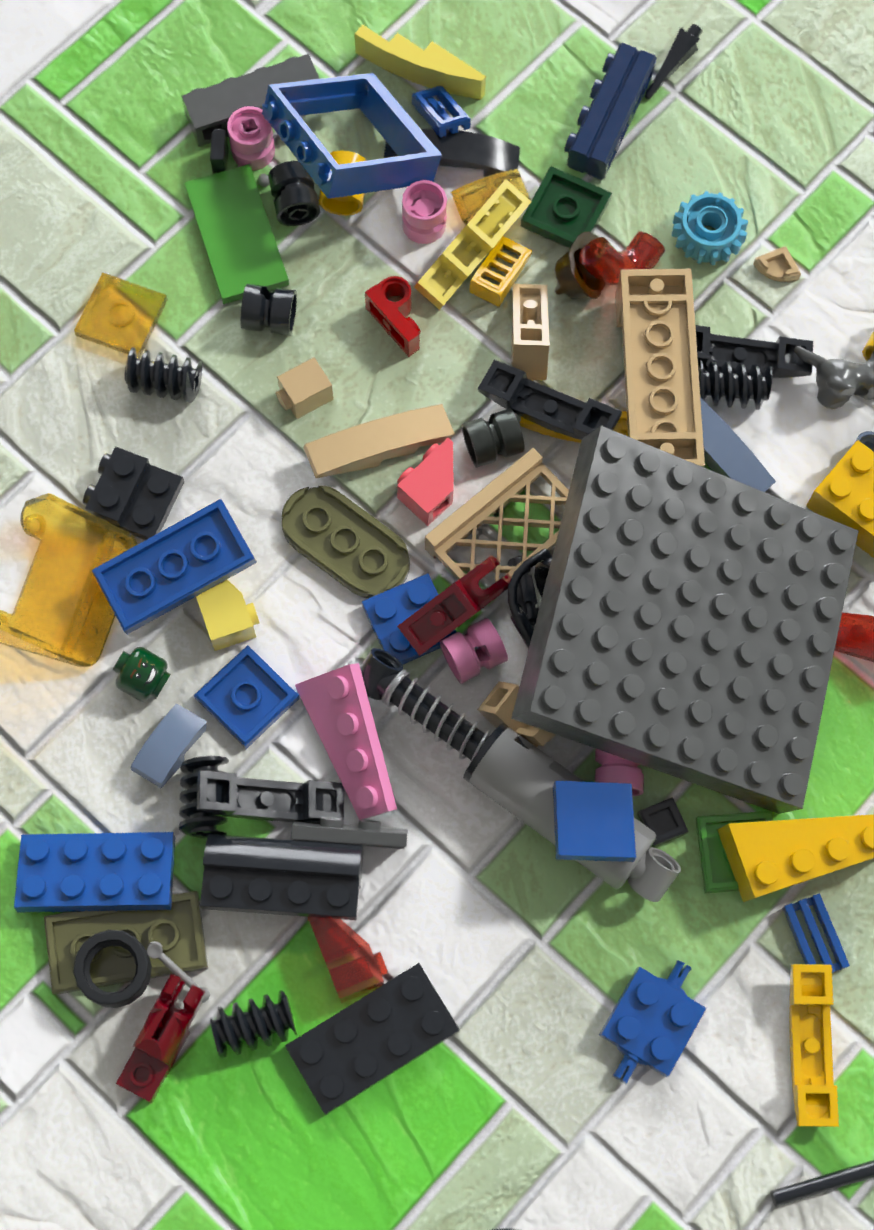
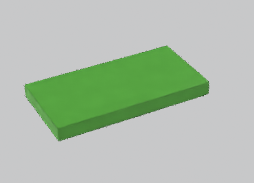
M250 164L184 182L223 304L241 300L247 284L266 286L269 291L289 286V279Z

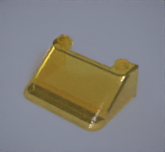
M47 493L27 500L21 512L20 522L24 532L40 540L12 615L0 610V644L77 667H88L94 665L100 659L115 619V614L92 570L138 545V543L129 532L51 493Z

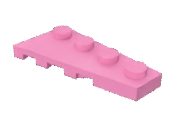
M359 663L349 664L295 684L359 820L397 810Z

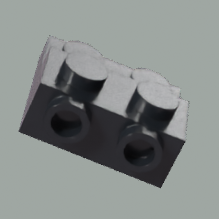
M115 446L111 455L108 453L103 455L98 467V473L101 476L96 486L90 484L87 487L83 496V504L86 505L85 510L89 519L147 540L161 532L184 484V479L182 476L151 465L148 458Z

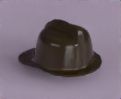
M582 232L576 238L570 250L556 262L555 274L558 283L554 290L557 295L566 294L571 299L586 297L597 299L601 295L611 274V260L607 248L597 235L592 232Z

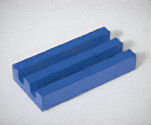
M443 86L412 94V105L439 137L446 136V129L452 134L458 132V126H461L464 130L471 129L470 117ZM445 108H446L447 111L453 116V118H451V117L446 113Z
M820 893L782 907L805 964L817 965L795 913L798 910H801L822 964L832 965V973L850 966ZM812 905L835 958V964L831 961L809 908Z

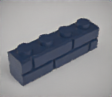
M625 43L619 45L615 54H608L602 70L606 74L603 80L596 79L590 93V98L593 101L590 107L584 105L577 121V125L580 126L578 133L571 132L567 139L564 152L568 153L567 165L569 168L581 173L586 172L587 175L599 180L605 179L654 74L657 57L654 54L644 50L638 51L636 47Z

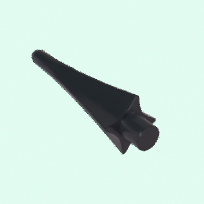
M692 24L687 31L680 27L663 65L645 93L646 99H651L664 82L698 51L696 43L700 40L698 37L702 33V29L698 25Z

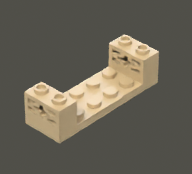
M620 270L615 294L617 327H622L628 437L705 467L692 270Z

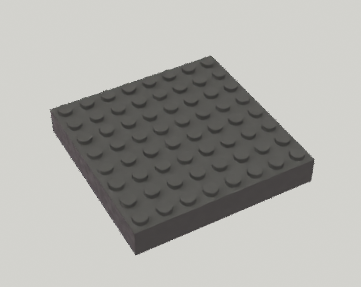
M604 426L598 427L582 438L511 719L769 811L772 810V812L778 814L803 809L858 530Z

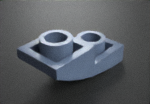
M176 703L147 739L131 764V770L162 788L177 772L181 763L184 762V754L206 731L207 721Z

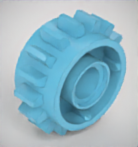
M704 191V194L699 196L691 195L689 203L682 201L679 211L675 212L672 236L678 237L675 245L676 248H682L685 252L684 257H691L697 260L698 264L705 262L715 265L720 260L728 262L731 253L736 255L739 253L741 245L744 244L747 236L745 231L748 220L742 219L744 209L738 208L733 198L729 199L722 196L720 192L713 194ZM704 226H711L715 230H708Z

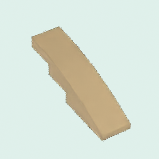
M439 404L394 414L350 427L306 443L303 448L315 478L378 467L384 459L415 454L419 447L443 443L447 438L451 440L455 433L443 405Z

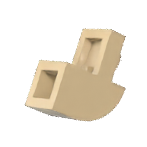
M499 681L477 710L494 727L497 728L500 724L504 723L536 747L538 745L544 746L552 740L556 734L511 719L519 686Z

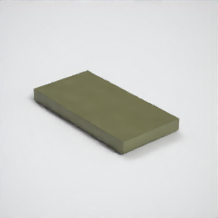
M198 891L172 895L171 910L73 911L44 916L51 988L54 995L81 991L76 984L73 973L75 956L85 941L94 934L106 930L124 931L134 936L146 951L151 942L157 941L163 946L162 952L184 973L209 969ZM121 946L103 948L94 956L90 966L91 979L97 988L132 982L136 972L134 957ZM150 957L152 965L151 978L174 974L158 958Z

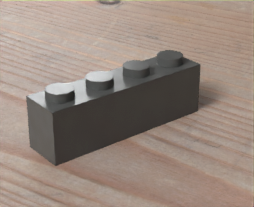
M310 55L290 57L282 63L269 67H260L251 73L236 78H227L221 83L206 88H197L188 94L182 95L185 115L198 147L211 143L214 129L226 130V136L229 137L227 129L228 119L239 108L252 106L262 109L268 85L320 79Z

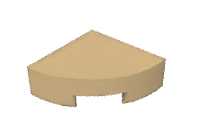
M786 246L756 257L753 263L761 274L775 281L792 282L799 280L801 272Z

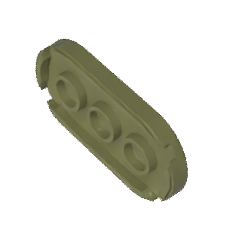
M328 486L306 487L296 491L286 501L282 510V530L287 542L296 551L348 590L360 597L369 599L404 584L410 569V558L404 541L342 493Z

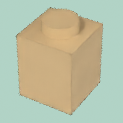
M315 357L277 376L279 391L276 392V396L285 411L291 409L296 419L333 400L332 384Z

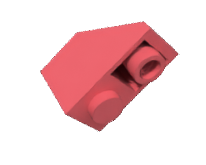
M449 438L440 445L437 443L432 445L424 454L423 461L415 469L409 467L405 470L397 481V498L427 526L453 503V442Z

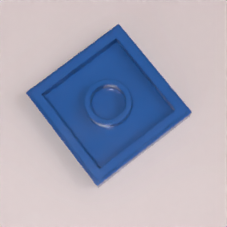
M248 645L194 695L195 699L245 749L254 743L300 699L299 695Z
M554 782L553 803L556 860L633 862L636 859L631 783Z

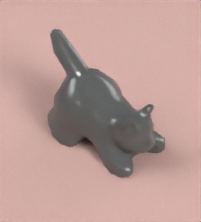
M801 346L795 347L794 352L802 361L816 368L817 400L824 407L829 409L842 407L849 401L852 395H858L867 400L874 399V352L865 363L856 364L844 359H825Z

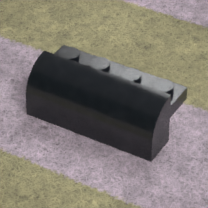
M209 834L203 857L204 874L200 907L207 910L357 920L364 854L363 845Z

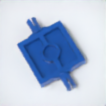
M676 961L668 979L658 978L641 967L636 968L602 1028L599 1036L614 1044L620 1053L624 1055L618 1068L612 1075L614 1078L620 1079V1082L628 1084V1080L637 1064L649 1066L661 1075L669 1077L707 1009L688 997L683 989L680 988L692 969L688 965L684 966V962Z

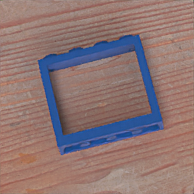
M374 73L268 85L265 102L262 104V115L328 199L408 187L412 183L421 180L434 182L442 154ZM360 109L398 156L339 165L300 116Z

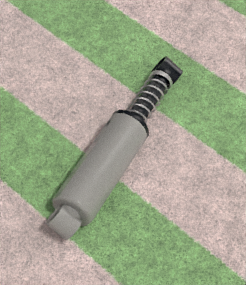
M373 648L360 667L367 696L375 700H382V703L385 702L387 707L397 706L399 715L408 714L410 716L411 724L420 723L423 725V733L430 731L434 733L435 742L443 740L447 743V750L456 749L459 751V759H470L471 763L466 769L463 779L555 845L553 784L555 781H584L504 723L500 724L490 736V730L484 733L477 728L478 721L471 724L465 719L466 713L460 716L452 710L454 704L448 707L440 701L442 695H439L437 698L428 692L430 686L424 690L416 684L418 678H415L413 681L409 679L410 673L407 670H402L403 666L397 658L384 650ZM634 818L636 859L633 862L576 860L615 889L621 888L628 879L629 885L636 893L652 902L661 900L681 872V868L674 858L658 848L651 847L656 839L655 832L636 818Z

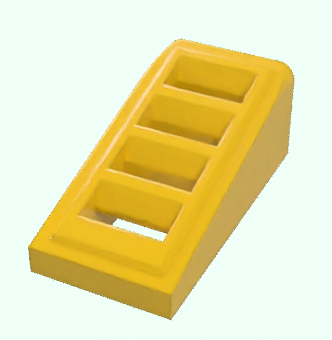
M503 236L475 272L470 281L469 292L500 307L532 255V250ZM506 248L520 255V257L516 259L504 253L503 250ZM498 258L513 264L512 268L498 262ZM494 267L507 275L504 277L491 269ZM489 277L500 284L497 286L485 279Z

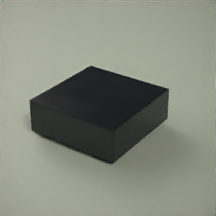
M214 129L212 132L210 162L213 174L227 170L229 147L226 130Z
M673 797L642 809L637 813L641 823L656 834V839L651 845L653 848L686 835L689 832Z

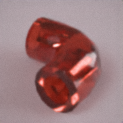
M638 231L629 245L622 251H617L606 238L598 237L590 241L582 249L579 261L591 275L606 285L617 286L620 270L652 269L664 254L665 247L658 239L643 231Z

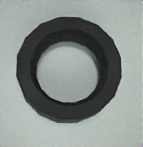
M106 930L94 934L82 944L75 956L73 973L78 988L89 1000L102 1007L119 1008L132 1004L144 993L151 979L152 965L146 949L134 936L124 931ZM109 946L125 948L132 954L136 963V972L132 982L126 988L117 992H105L97 988L90 975V966L94 956L100 950Z

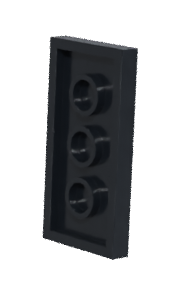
M420 963L291 1041L285 1047L326 1116L460 1032V1029Z

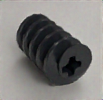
M131 347L126 360L125 382L128 385L129 391L137 393L142 388L144 395H151L155 390L158 397L164 398L169 392L172 400H179L183 394L185 402L192 403L201 385L202 361L198 363L195 369L192 368L191 358L186 357L183 365L179 366L177 355H172L169 363L166 364L162 352L158 353L155 361H151L149 350H145L141 359H138L136 348Z
M699 361L700 397L704 401L707 396H711L713 406L717 407L721 398L725 397L727 407L731 408L735 399L739 398L741 408L746 409L751 399L754 400L755 409L760 410L763 402L769 400L772 386L771 366H766L761 375L758 365H752L747 374L745 365L741 363L737 365L733 373L729 362H725L720 371H718L715 361H710L706 370H704L703 362Z
M200 756L181 763L180 770L186 775L181 777L180 785L187 790L180 793L179 799L187 805L179 809V815L186 819L180 822L178 826L180 832L196 838H208L209 834L227 835V833L217 830L216 826L227 823L228 818L197 810L198 771L224 772L218 770V766L228 764L229 759L227 757Z
M283 990L279 991L276 1004L266 994L263 996L261 1008L251 998L248 999L246 1012H243L236 1002L233 1003L231 1016H228L221 1006L217 1008L216 1020L210 1018L216 1048L221 1059L226 1058L228 1045L238 1055L242 1052L243 1041L247 1043L251 1050H257L258 1037H261L266 1046H272L274 1033L278 1035L282 1042L288 1040L289 1029H292L297 1036L290 1003Z

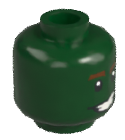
M144 647L135 648L131 654L123 651L113 668V671L118 673L115 682L116 687L142 702L149 700L150 697L156 699L171 675L166 671L168 664L163 658Z

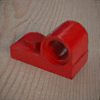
M390 276L365 292V308L408 357L420 350L421 331L416 322L411 317H407L411 311V286L408 281L399 276ZM392 296L401 297L402 300L398 302H393L388 300V298Z

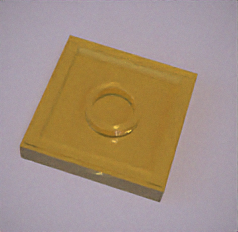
M102 272L74 329L75 335L127 355L131 347L136 348L137 358L140 359L167 303V297L160 292Z

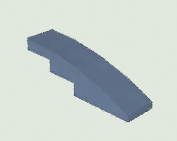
M700 397L705 463L716 473L763 492L768 490L776 480L729 425Z

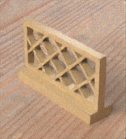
M532 448L425 536V550L434 559L437 557L457 580L466 575L463 571H471L479 565L474 564L475 547L496 548V559L499 562L501 549L522 550V562L516 567L498 565L491 571L495 573V582L499 580L500 573H507L512 578L514 571L524 561L542 549L550 551L555 546L558 532L553 535L554 528L559 529L561 521H554L555 505L566 504L569 490L542 463L543 457ZM542 476L551 486V497L530 495V485ZM526 489V495H519ZM555 491H556L561 497H555ZM509 502L525 503L524 519L504 518L503 507ZM529 503L550 504V520L528 519ZM499 511V517H492ZM482 524L498 525L497 541L476 540V529ZM502 525L524 526L523 543L501 541ZM528 527L549 528V539L543 544L527 543ZM472 533V539H465ZM455 546L471 547L470 564L455 563L447 553ZM527 551H534L526 557Z

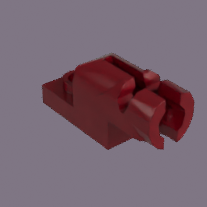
M494 556L488 557L397 626L419 656L508 589L511 580L509 574L500 578L486 589H481L478 585L483 577L501 564Z
M170 974L159 998L152 1007L143 1028L133 1044L135 1049L116 1082L120 1087L150 1103H153L190 1034L188 1029L206 994L204 990L192 984L183 1001L184 1008L177 1007V999L186 983L182 981V978L174 974Z

